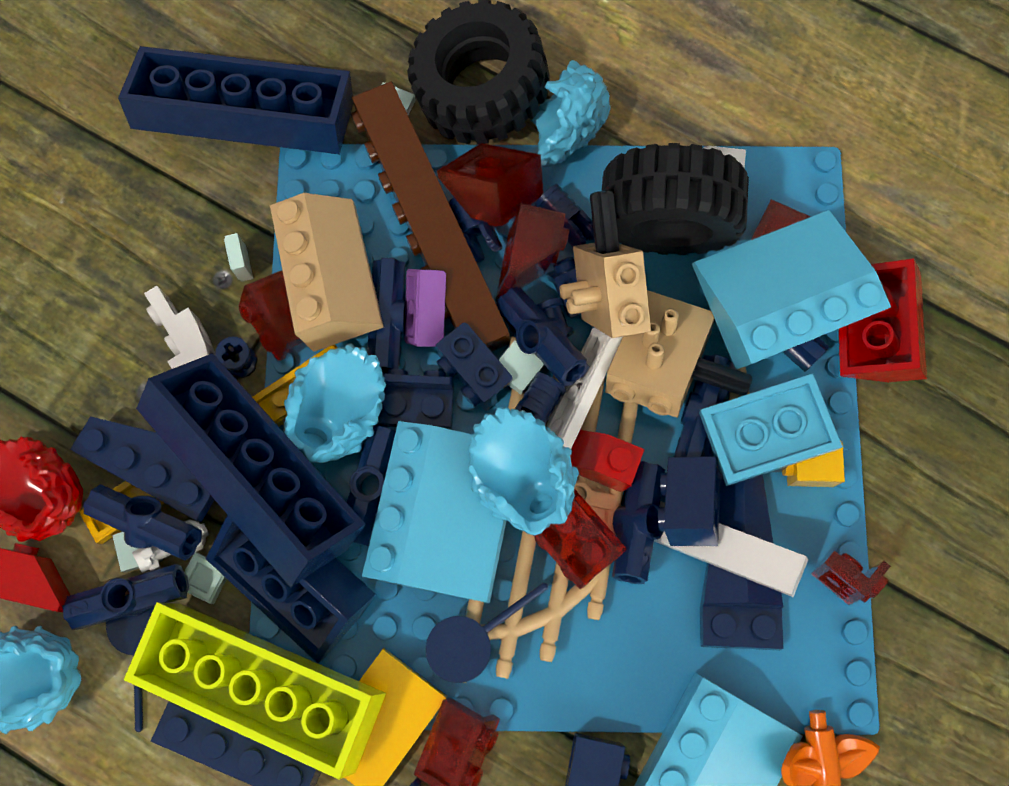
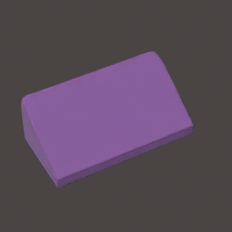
M408 269L406 274L404 341L407 344L417 347H436L435 344L444 338L446 273L444 271Z

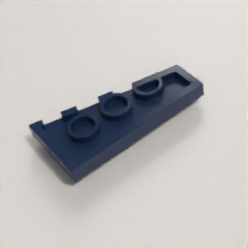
M90 416L70 449L196 521H203L214 502V498L157 432Z

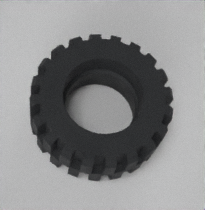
M478 0V3L475 4L465 1L459 3L460 7L451 10L449 7L443 10L441 17L437 20L432 18L425 25L426 31L418 34L413 43L416 49L412 48L409 53L408 80L428 122L434 129H438L441 135L448 139L456 137L458 142L470 144L471 140H476L477 144H488L489 139L497 138L500 141L508 138L507 133L513 130L516 132L520 131L526 126L525 121L528 118L532 120L540 111L538 104H543L548 94L545 85L547 81H550V74L537 28L533 21L527 19L525 13L517 8L511 10L509 4L497 1L496 4H492L491 0ZM485 59H497L506 62L500 73L486 83L472 87L453 85L458 74L472 63Z
M668 143V145L663 146L651 144L646 145V148L642 149L637 147L630 149L626 154L620 153L610 161L603 171L602 191L608 190L613 192L618 241L622 245L641 250L645 253L656 252L660 255L704 254L711 250H722L725 246L735 244L746 230L748 173L735 157L730 154L723 155L721 150L715 148L705 149L702 145L695 144L690 146H683L680 143Z

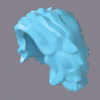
M575 60L569 62L567 69L563 70L559 75V80L547 81L545 88L554 93V95L550 99H546L543 104H540V111L531 120L539 132L538 153L533 163L535 166L547 167L553 166L556 163H562L577 149H580L582 146L585 148L588 142L595 138V134L608 118L611 109L609 103L610 95L607 86L603 82V78L592 68L580 65Z
M351 343L347 344L345 348L329 349L322 356L309 359L307 366L295 371L296 378L289 385V394L287 399L284 400L287 413L284 421V433L310 462L325 463L328 461H338L345 455L358 453L362 448V441L374 435L373 425L378 423V416L382 410L381 402L385 398L383 391L386 383L382 369L379 367L380 361L376 355H368L367 348L354 347Z
M508 407L497 408L494 415L486 413L481 423L474 424L473 430L475 433L471 436L470 453L468 454L470 457L468 472L472 474L473 478L472 491L479 494L481 505L492 510L493 517L508 520L513 527L523 530L530 535L541 534L551 524L565 523L572 511V502L575 497L574 487L579 475V470L577 467L572 466L570 455L572 450L569 447H564L563 439L558 437L549 427L545 426V422L535 419L532 413L516 409L510 410Z
M17 626L11 627L10 631L6 633L0 631V731L2 733L8 734L11 730L23 728L33 731L43 723H51L56 713L68 706L72 696L81 684V673L77 669L79 656L72 650L70 640L67 637L52 634L44 630L42 626H37L34 631L21 630Z

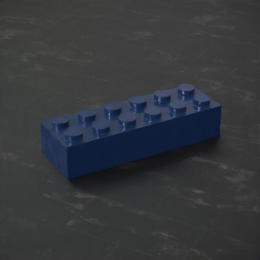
M144 46L139 47L118 97L130 129L339 155L354 104L352 100L353 91L350 71Z
M213 353L148 378L136 409L290 588L349 549L366 525L364 521Z

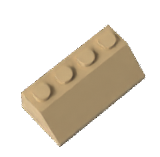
M302 193L270 205L295 335L314 352L383 328L384 325L355 202L347 198Z

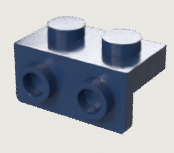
M465 322L435 344L440 357L436 361L437 364L446 373L447 377L456 376L464 385L460 391L473 407L480 404L485 411L489 410L497 403L496 394L513 380L512 375Z

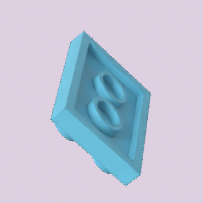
M813 373L701 409L699 412L726 486L842 448Z

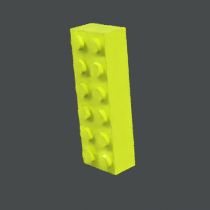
M156 603L124 678L125 681L338 780L356 773L386 695L385 692L179 603Z

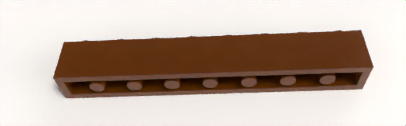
M392 81L353 96L352 100L356 111L350 113L357 132L360 134L365 131L369 140L364 143L367 154L372 164L379 162L383 171L378 173L381 185L386 194L392 192L397 203L392 204L395 216L400 225L407 224L411 234L406 236L414 257L421 254L426 265L420 269L441 270L446 273L444 320L450 318L454 329L464 322L467 323L491 352L510 343V333Z

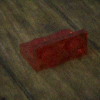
M281 270L244 286L239 302V311L242 318L247 323H251L259 334L260 342L267 352H272L277 361L285 359L289 349L303 343V341L294 332L283 271Z
M574 488L575 497L572 502V511L568 515L566 522L551 524L541 534L533 536L536 543L546 550L560 566L564 576L573 581L579 589H582L598 573L619 558L627 548Z
M833 551L820 562L811 574L846 604L851 605L858 600L865 603L870 597L872 599L876 597L889 581L884 574L891 566L887 562L882 561L863 574L861 572L863 567L857 560L846 553L840 555Z
M452 698L444 699L413 775L431 786H478L483 776L481 766L484 758L493 749L498 739L496 728L500 718L493 714L483 717Z

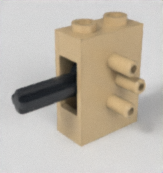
M608 190L594 192L590 195L595 243L573 246L577 282L562 284L559 288L560 296L564 300L568 299L566 302L568 313H581L583 321L611 338L650 332L651 326L643 251L619 244L613 192Z
M647 290L651 331L623 336L607 372L605 393L611 394L621 402H634L648 407L655 414L670 415L676 418L679 416L693 379L741 396L746 395L752 382L750 374L702 358L715 320L712 311Z

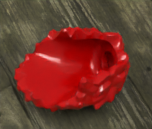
M22 436L17 440H0V528L6 531L7 536H16L19 542L29 539L41 541L53 535L63 533L67 526L74 522V517L82 506L83 488L74 469L68 462H64L58 455L56 448H47L41 440H34L31 437L24 438Z

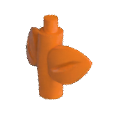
M811 710L809 711L810 726L804 728L806 743L798 742L790 747L782 764L781 774L787 786H841V779H852L858 776L872 763L879 754L880 746L872 740L859 735L842 734L835 737L834 728L827 725L826 711Z

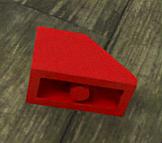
M580 430L571 448L572 454L570 458L572 466L577 467L579 470V476L623 492L632 486L645 449L609 434Z
M19 543L14 544L13 550L0 548V599L63 612L62 605L65 604L66 596H70V593L52 559L37 556L39 550L37 547Z

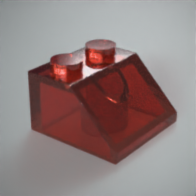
M480 143L437 170L439 180L472 219L485 221L491 226H502L508 223L511 218L529 208L544 193L541 154Z
M520 204L508 231L496 299H499L501 295L507 293L511 288L525 287L544 275L551 263L556 264L560 250L564 251L569 235V229L563 228L565 213Z

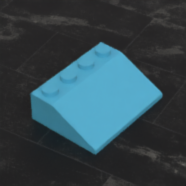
M830 210L692 263L736 370L891 308L877 272Z
M398 421L362 577L490 603L507 520L493 517L492 510L481 505L479 494L472 491L473 478L472 474L468 472L470 465L468 454L470 453L469 445L471 444V436L473 434L432 425Z
M695 673L634 786H777L782 777V764L790 747L794 743L800 742L803 736Z

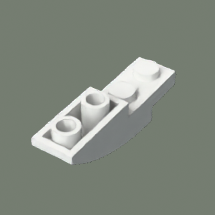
M158 286L144 293L151 306L146 308L148 314L158 327L163 325L169 334L164 339L175 357L167 361L172 369L211 353L215 355L209 336L200 319L189 308L178 313L170 298Z

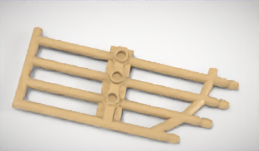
M511 336L509 347L516 340V337ZM606 375L582 424L581 430L596 432ZM527 388L521 395L512 389L508 405L510 410L515 409L518 402L522 400ZM624 402L619 426L618 439L631 444L638 404ZM578 475L574 487L575 497L572 502V511L568 515L566 522L563 523L548 607L523 618L524 607H522L507 618L505 623L499 624L487 633L490 640H501L500 658L496 664V677L509 678L518 637L541 627H544L542 636L544 641L540 646V660L552 662L556 653L555 642L558 641L562 617L589 593L591 601L588 602V618L600 620L603 613L604 605L602 602L606 596L616 538L613 529V515L615 510L621 506L623 492L616 491ZM580 517L603 521L595 568L567 592ZM522 531L508 608L527 593L537 535H530ZM469 599L465 617H469L480 624L484 602Z

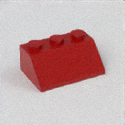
M914 258L871 264L877 272L891 308L839 328L841 377L880 382L927 379L922 280L919 267Z

